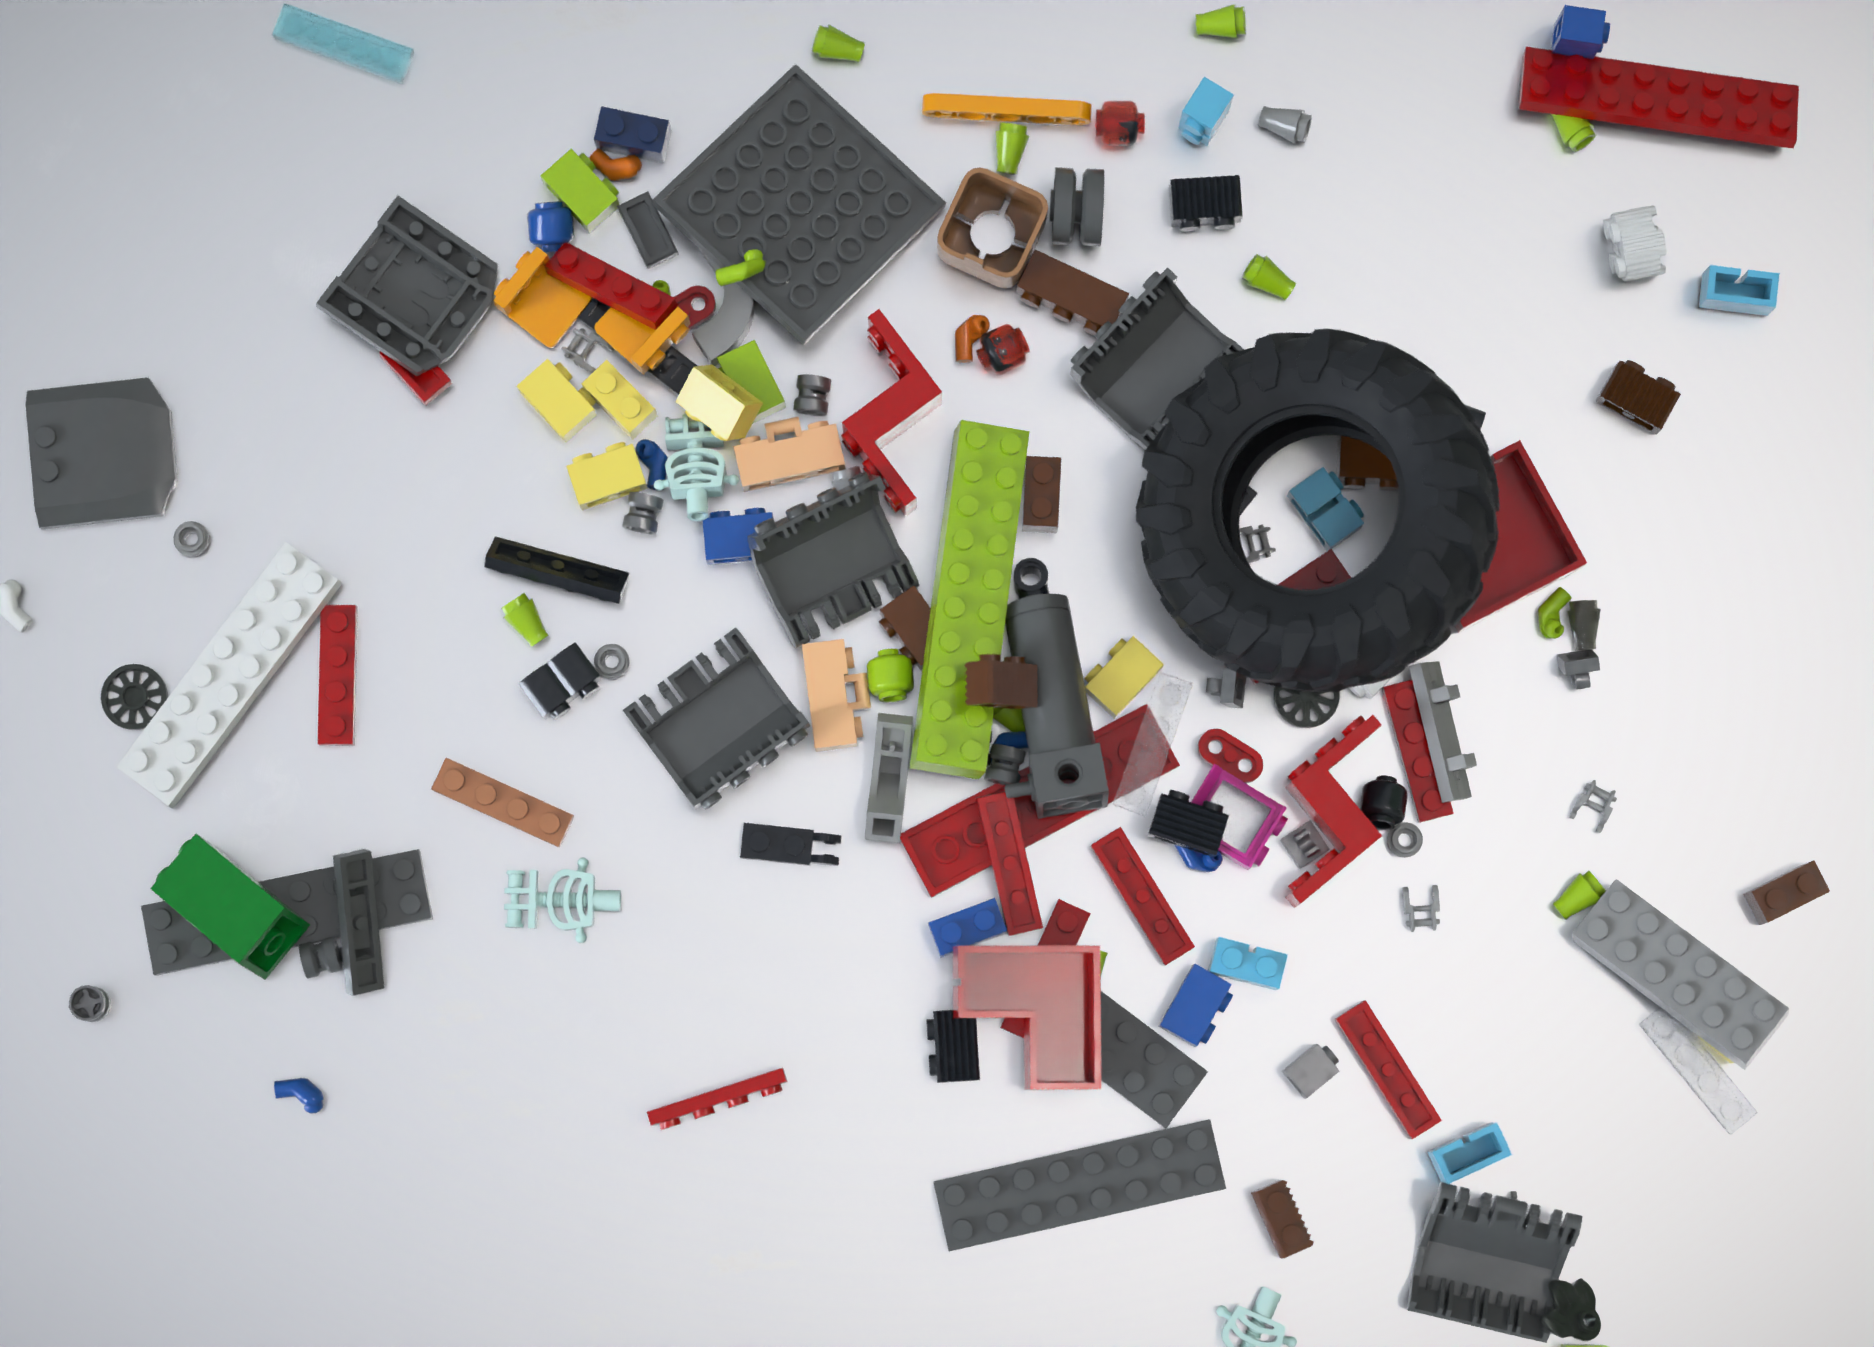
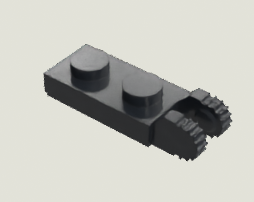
M744 823L740 858L810 866L811 863L838 866V857L830 854L813 855L812 847L813 842H822L828 845L841 844L842 836L814 833V830Z

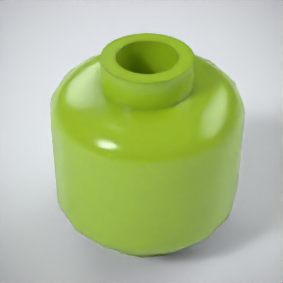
M898 649L878 651V656L867 663L868 684L871 694L879 697L881 702H897L906 699L907 694L914 688L913 668L910 658L899 654Z

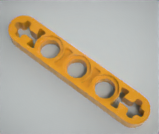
M944 93L925 94L922 104V114L933 118L1060 125L1090 124L1092 105L1084 101Z

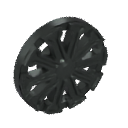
M128 664L117 668L107 677L101 690V704L106 716L114 724L129 730L146 728L155 714L151 717L145 706L155 709L157 713L168 698L166 684L161 676L153 669L141 664ZM128 671L134 672L133 682H130L127 677ZM142 673H148V677L141 684ZM120 678L124 686L121 688L114 685V679ZM155 681L158 682L159 687L157 689L147 691ZM113 691L119 694V697L109 699L108 693ZM161 696L160 703H156L148 699L151 697ZM122 704L116 713L111 712L112 706ZM129 710L128 721L124 723L121 718ZM137 710L143 718V722L138 724L136 723Z
M1275 686L1273 697L1275 707L1285 721L1299 728H1314L1324 724L1333 716L1339 704L1340 692H1333L1334 699H1329L1321 696V694L1328 692H1309ZM1283 690L1292 693V696L1281 698L1279 692ZM1318 703L1328 706L1330 708L1328 713H1324ZM1295 704L1290 712H1285L1284 705ZM1300 709L1303 710L1302 721L1295 718ZM1310 709L1315 712L1318 720L1312 721L1310 719Z

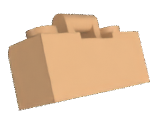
M799 417L766 423L764 425L768 439L761 440L760 436H751L741 439L740 445L733 446L744 492L846 469L836 423L829 425L828 421L811 423L808 425V430L804 431L801 430ZM795 431L796 437L775 441L774 436Z
M844 639L802 644L815 751L857 747L856 738L863 737L861 716L854 717L853 711L871 708L867 673L848 675V669L855 667L852 647L845 648ZM854 683L856 702H847L845 684Z

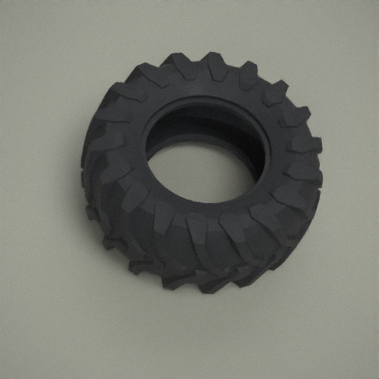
M1325 328L1314 329L1313 333H1272L1256 339L1255 347L1217 357L1204 368L1206 377L1171 400L1165 410V414L1169 419L1168 424H1164L1161 431L1144 452L1142 467L1148 473L1146 480L1142 481L1136 504V522L1140 525L1145 538L1141 542L1144 564L1153 585L1162 596L1160 600L1182 631L1209 656L1224 662L1227 668L1268 685L1309 692H1339L1350 687L1372 684L1394 677L1405 670V666L1435 651L1448 640L1452 633L1450 625L1456 626L1476 603L1483 591L1481 575L1483 572H1488L1496 551L1499 535L1496 512L1500 511L1499 489L1494 465L1488 453L1489 447L1482 432L1476 425L1473 415L1455 391L1438 377L1431 368L1409 353L1387 342L1373 340L1343 330ZM1320 435L1346 436L1376 448L1391 461L1399 491L1398 513L1393 532L1376 559L1356 576L1345 582L1322 589L1299 590L1286 588L1269 582L1255 574L1242 548L1239 518L1246 489L1264 462L1280 449L1293 442Z

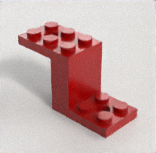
M878 309L868 316L869 328L867 332L869 336L867 338L879 354L882 351L887 354L890 362L888 366L899 381L842 422L843 434H841V437L843 438V445L854 458L859 455L863 460V471L867 472L868 475L873 474L881 477L886 488L883 490L885 494L883 497L895 513L901 510L906 517L917 509V498L882 453L881 449L942 405V391L881 310Z
M1360 715L1341 732L1345 738L1339 743L1335 738L1331 739L1314 754L1318 758L1316 762L1311 765L1306 760L1287 776L1291 782L1285 789L1335 847L1315 863L1319 869L1311 876L1306 871L1288 886L1292 892L1285 898L1294 908L1382 837L1381 833L1328 771L1382 726L1374 715H1371L1367 720Z

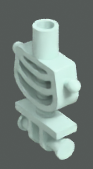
M686 414L683 415V418L679 419L665 417V442L667 450L680 451L668 457L665 463L667 479L656 480L654 488L660 491L665 487H669L672 499H687L688 519L692 521L705 520L708 518V497L723 496L725 483L737 485L739 478L734 474L726 475L723 456L715 450L708 449L710 447H724V441L713 436L711 431H708L711 430L702 422L689 421V417ZM699 428V432H690V429Z
M584 857L578 860L577 871L569 869L558 871L553 876L547 893L538 892L539 871L529 870V888H522L525 871L507 870L508 888H504V894H511V904H504V910H507V923H505V927L523 928L521 917L522 910L528 911V928L537 929L538 906L540 908L547 906L549 916L554 925L565 931L576 930V941L584 943L586 941V934L583 928L594 926V911L621 910V890H595V876L585 873L588 860ZM569 877L565 884L564 892H555L559 882L563 878ZM581 879L578 892L576 894L575 892L571 893L575 882ZM519 895H529V904H519ZM561 906L564 908V914L568 923H563L558 919L555 912L556 907L560 908ZM576 906L580 921L574 920L571 907L575 908Z
M1262 1286L1252 1311L1237 1305L1231 1313L1225 1306H1219L1216 1310L1217 1314L1227 1319L1221 1329L1223 1343L1227 1347H1235L1229 1339V1331L1231 1329L1235 1335L1243 1339L1242 1344H1240L1241 1347H1282V1344L1288 1347H1295L1297 1339L1293 1336L1285 1337L1286 1327L1272 1320L1282 1295ZM1245 1315L1251 1316L1253 1320L1249 1321ZM1237 1318L1248 1326L1246 1334L1236 1326ZM1265 1324H1269L1273 1328H1265ZM1262 1334L1276 1335L1273 1341L1259 1340Z

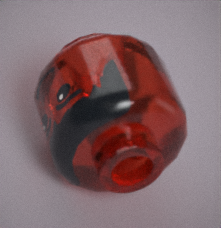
M1105 101L1101 109H1096V137H1101L1102 142L1107 146L1134 145L1138 134L1145 133V113H1138V108L1134 101Z
M1004 324L981 335V348L976 350L982 367L984 369L990 367L997 375L1004 374L1025 364L1026 354L1030 352L1019 327L1014 329L1009 324Z

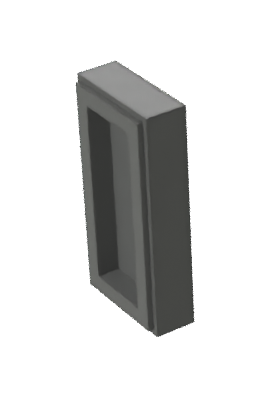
M648 191L618 205L617 208L647 269H650L679 254L658 210L652 205L653 200Z

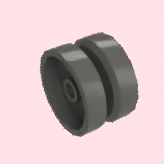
M1055 167L1054 189H1051L1049 214V222H1052V244L1070 245L1074 236V223H1080L1081 243L1084 246H1101L1104 208V169H1086L1082 176V189L1076 190V173L1074 169Z

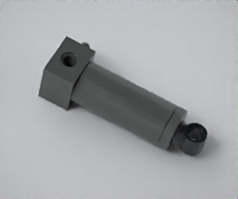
M1026 558L1021 560L1014 569V589L1019 600L1007 605L1005 626L1011 657H1025V664H1037V708L1021 709L1029 750L1028 781L1006 785V797L1009 799L1031 795L1032 802L1035 801L1038 819L1104 808L1108 805L1109 790L1100 743L1095 742L1069 599L1066 595L1050 594L1046 565L1036 558ZM1033 573L1040 578V581L1035 585H1026L1021 579L1026 574ZM1066 778H1071L1076 782L1072 784L1063 783L1062 780Z

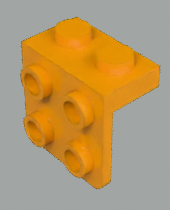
M536 247L532 253L527 251L516 264L518 270L510 280L505 278L494 291L496 297L493 301L499 311L547 348H554L592 301V297L548 275L545 264L550 260L549 256Z
M677 307L654 330L610 308L599 319L594 328L603 340L644 375L649 369L654 370L666 357L665 351L673 343L678 344L690 330L688 328L690 320L688 315Z

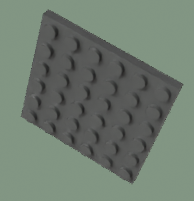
M797 64L788 70L652 201V205L720 268L745 262L744 254L748 250H760L763 253V260L766 261L763 271L736 283L803 345L945 208L947 203Z

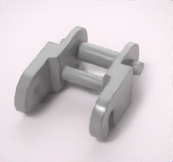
M574 328L572 331L576 334L568 348L562 347L561 349L565 352L564 356L566 358L572 356L575 358L573 361L576 365L593 373L596 369L585 363V357L591 347L598 343L601 346L607 347L610 351H613L614 348L591 332L588 336L584 334L586 330L583 328L580 331ZM581 339H584L588 344L582 354L579 355L574 351Z
M1261 524L1258 525L1259 529L1253 530L1252 526L1239 528L1240 535L1244 534L1247 537L1250 549V556L1246 557L1248 563L1259 561L1260 555L1265 554L1266 558L1271 557L1270 553L1276 551L1275 548H1270L1266 532L1271 530L1270 527H1264ZM1259 534L1263 550L1255 551L1252 536Z
M1593 780L1591 785L1586 784L1585 788L1588 790L1586 794H1580L1569 818L1574 820L1582 804H1588L1600 810V813L1603 815L1596 829L1597 832L1601 833L1604 824H1606L1614 809L1610 807L1612 801L1616 802L1617 800L1614 797L1616 790H1612L1609 793L1597 787L1596 780ZM1594 793L1606 799L1604 806L1589 800L1591 794Z
M1432 885V891L1434 892L1433 904L1427 906L1410 905L1408 886L1403 887L1404 914H1409V921H1406V926H1410L1411 932L1415 931V927L1432 926L1433 931H1436L1437 924H1440V919H1436V912H1440L1438 885ZM1430 911L1431 918L1415 919L1414 912Z

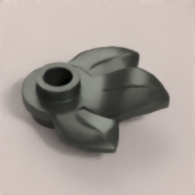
M1582 1278L1578 1279L1574 1286L1564 1280L1548 1282L1555 1309L1545 1313L1540 1318L1542 1324L1560 1338L1572 1336L1582 1341H1590L1596 1338L1601 1331V1320L1595 1311L1596 1297L1591 1286Z

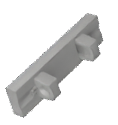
M1439 661L1409 666L1441 801L1446 803L1471 798L1472 794L1466 769L1476 767L1477 762L1474 753H1461L1449 701L1461 698L1458 684L1445 686Z

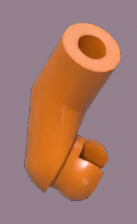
M598 148L589 157L596 168L612 181L631 179L637 175V172L642 167L641 160L633 154L627 157L611 159L603 150Z
M973 315L956 329L955 355L957 363L973 362L972 344L989 330L990 322L987 317Z

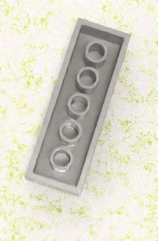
M1618 879L1614 880L1572 933L1574 943L1744 1071H1746L1789 1016L1790 1008Z

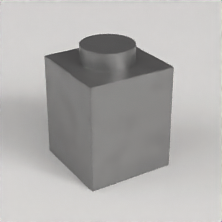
M1314 1044L1282 1072L1300 1095L1306 1099L1340 1072L1336 1067L1339 1060L1327 1045L1321 1048L1318 1044Z

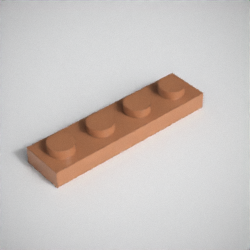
M445 758L431 790L559 848L574 818V815L448 758Z

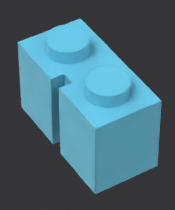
M1204 77L1182 111L1178 129L1183 131L1181 133L1182 136L1193 144L1199 145L1201 142L1208 146L1229 113L1234 94Z
M1709 265L1702 274L1699 308L1768 316L1776 308L1780 273L1747 270L1740 278L1739 284L1734 282L1741 276L1740 268Z
M1322 467L1289 490L1287 497L1325 550L1328 551L1362 528L1364 522L1361 518L1364 517V513L1353 499L1348 501L1341 494L1344 486L1333 471L1328 473Z
M1222 937L1216 939L1208 969L1209 972L1217 976L1275 991L1280 989L1288 954L1261 947H1255L1252 953L1248 952L1250 944Z
M1491 1122L1463 1135L1465 1143H1463L1462 1139H1454L1427 1152L1440 1181L1448 1184L1512 1155L1497 1122Z

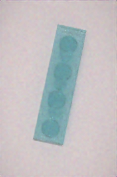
M286 3L282 7L272 36L280 41L402 84L415 53L413 48Z

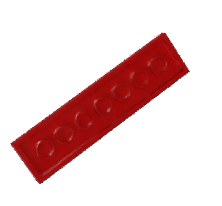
M1525 47L1519 109L1794 149L1797 142L1799 86L1596 56L1593 59H1588L1580 55H1560L1552 53V50Z
M1147 704L1094 731L1095 742L1100 743L1109 790L1108 804L1180 767ZM1029 766L1018 771L1021 776L1020 782L1028 781ZM1066 778L1062 780V782L1066 784H1072L1076 782L1071 778ZM994 784L901 833L900 840L931 898L992 866L976 797L1005 791L1004 785ZM1031 795L1014 798L1025 848L1101 809L1038 819L1035 801L1032 802Z

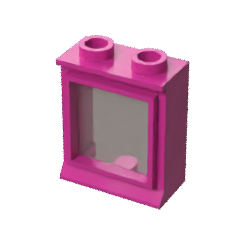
M1216 764L1212 766L1191 803L1202 806L1203 801H1209L1224 807L1222 813L1228 814L1229 819L1218 851L1247 870L1253 864L1261 865L1270 848L1265 846L1271 834L1278 836L1288 818L1283 816L1287 807L1244 783Z

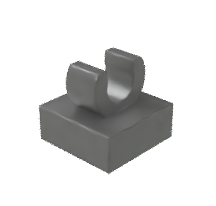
M1592 649L1557 654L1558 667L1565 676L1571 675L1572 685H1575L1576 689L1590 688L1589 672L1600 671L1599 656Z
M1223 668L1222 679L1207 678L1206 692L1211 693V695L1220 696V703L1229 708H1243L1246 676L1229 668Z
M1311 820L1280 840L1299 869L1330 850Z

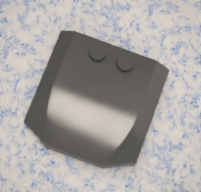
M397 195L377 222L376 229L339 277H335L317 301L316 307L408 371L419 376L452 359L490 308L498 264Z
M149 377L27 391L25 406L34 508L40 529L164 516L165 506L171 491H174L178 481L172 413Z

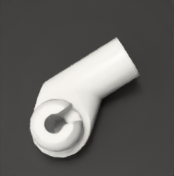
M10 579L0 584V615L22 633L31 625L33 619L17 606V597L20 595L22 588L16 580Z

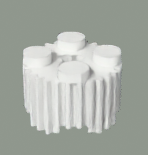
M1654 205L1611 213L1610 219L1603 220L1605 237L1607 240H1612L1614 253L1609 254L1610 268L1612 274L1617 273L1618 278L1622 277L1623 281L1666 273V266H1663L1660 262V256L1667 255L1665 235L1662 229L1654 226L1652 216L1657 215Z

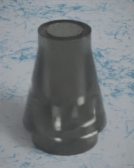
M1597 600L1569 601L1570 610H1566L1575 641V650L1597 649L1596 640L1601 608H1598Z

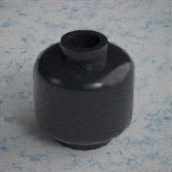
M1377 776L1376 780L1367 782L1363 786L1360 809L1376 829L1391 830L1405 818L1407 790L1404 786L1397 783V779L1392 776Z

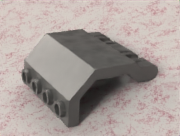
M1168 267L1161 274L1155 271L1142 285L1146 290L1137 299L1131 296L1118 310L1122 315L1113 324L1107 321L1094 335L1098 340L1089 349L1083 346L1070 360L1074 364L1071 367L1070 375L1091 402L1144 450H1146L1163 428L1160 422L1166 417L1165 410L1171 400L1206 377L1204 368L1214 359L1244 350L1237 342L1224 335L1189 303L1176 285L1178 276Z
M867 472L860 473L848 480L849 486L837 491L836 487L825 490L817 495L818 501L808 506L805 503L795 505L785 511L786 517L776 522L773 518L765 520L754 526L756 532L747 536L753 565L794 648L810 642L807 631L812 639L821 636L820 629L811 613L812 610L821 607L828 625L835 629L841 626L839 619L843 624H846L871 611V605L874 609L881 606V596L872 581L880 576L883 577L887 590L894 599L902 594L901 589L905 592L912 586L919 587V581L911 563L900 548L880 505L878 491L881 492L886 489L880 476L868 475Z
M736 627L727 633L724 638L740 658L738 662L721 639L716 641L714 645L719 655L724 657L730 665L718 674L706 655L701 652L696 656V659L712 681L708 682L693 660H690L667 677L683 699L682 703L678 701L663 680L657 686L662 696L670 702L673 708L661 716L650 697L644 694L639 698L655 720L653 724L635 701L623 709L626 716L696 810L701 806L705 810L712 807L722 799V796L719 794L730 785L733 789L742 785L751 777L748 773L758 764L764 768L780 756L777 750L787 743L791 747L799 743L808 735L805 730L810 727L808 720L792 704Z
M1441 1182L1420 1236L1410 1281L1407 1310L1547 1343L1551 1332L1542 1324L1540 1318L1553 1308V1300L1548 1282L1559 1280L1570 1248L1575 1247L1579 1237L1583 1215L1566 1212L1562 1221L1563 1211L1554 1209L1549 1223L1546 1224L1538 1222L1540 1218V1205L1531 1204L1527 1213L1528 1202L1496 1195L1491 1207L1492 1194L1484 1192L1480 1198L1479 1206L1468 1205L1470 1199L1469 1188L1460 1187L1456 1198L1457 1186Z

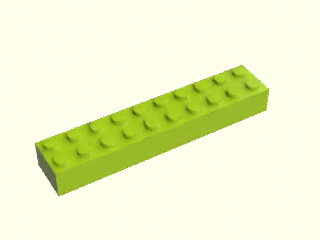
M961 420L954 430L910 769L980 779L986 772L994 707L973 706L965 703L967 699L965 695L967 692L965 688L967 685L965 681L967 678L965 674L967 668L965 665L967 662L979 661V655L982 654L1001 655L1030 431Z

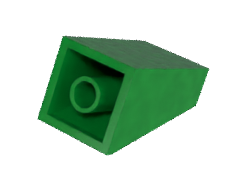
M195 834L192 839L187 840L180 847L178 856L168 867L160 871L156 877V882L150 888L233 960L264 980L267 979L310 926L306 920L198 834Z

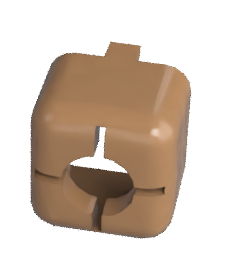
M981 167L973 168L964 176L937 236L939 257L946 264L997 287H1013L1021 279L1045 227L1048 213L1047 200L1038 191ZM1005 200L1009 201L1004 218L1014 228V243L1026 248L1011 244L1002 253H986L984 259L979 258L981 251L975 247L971 240V226L959 220L957 216L974 224L976 220L984 215H999Z

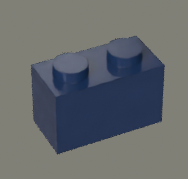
M601 106L594 142L596 148H600L603 151L626 156L633 154L640 159L664 163L672 130L669 120Z

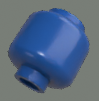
M562 201L535 203V209L528 212L529 240L534 245H542V251H557L564 243H569L573 240L572 211L567 207H563Z

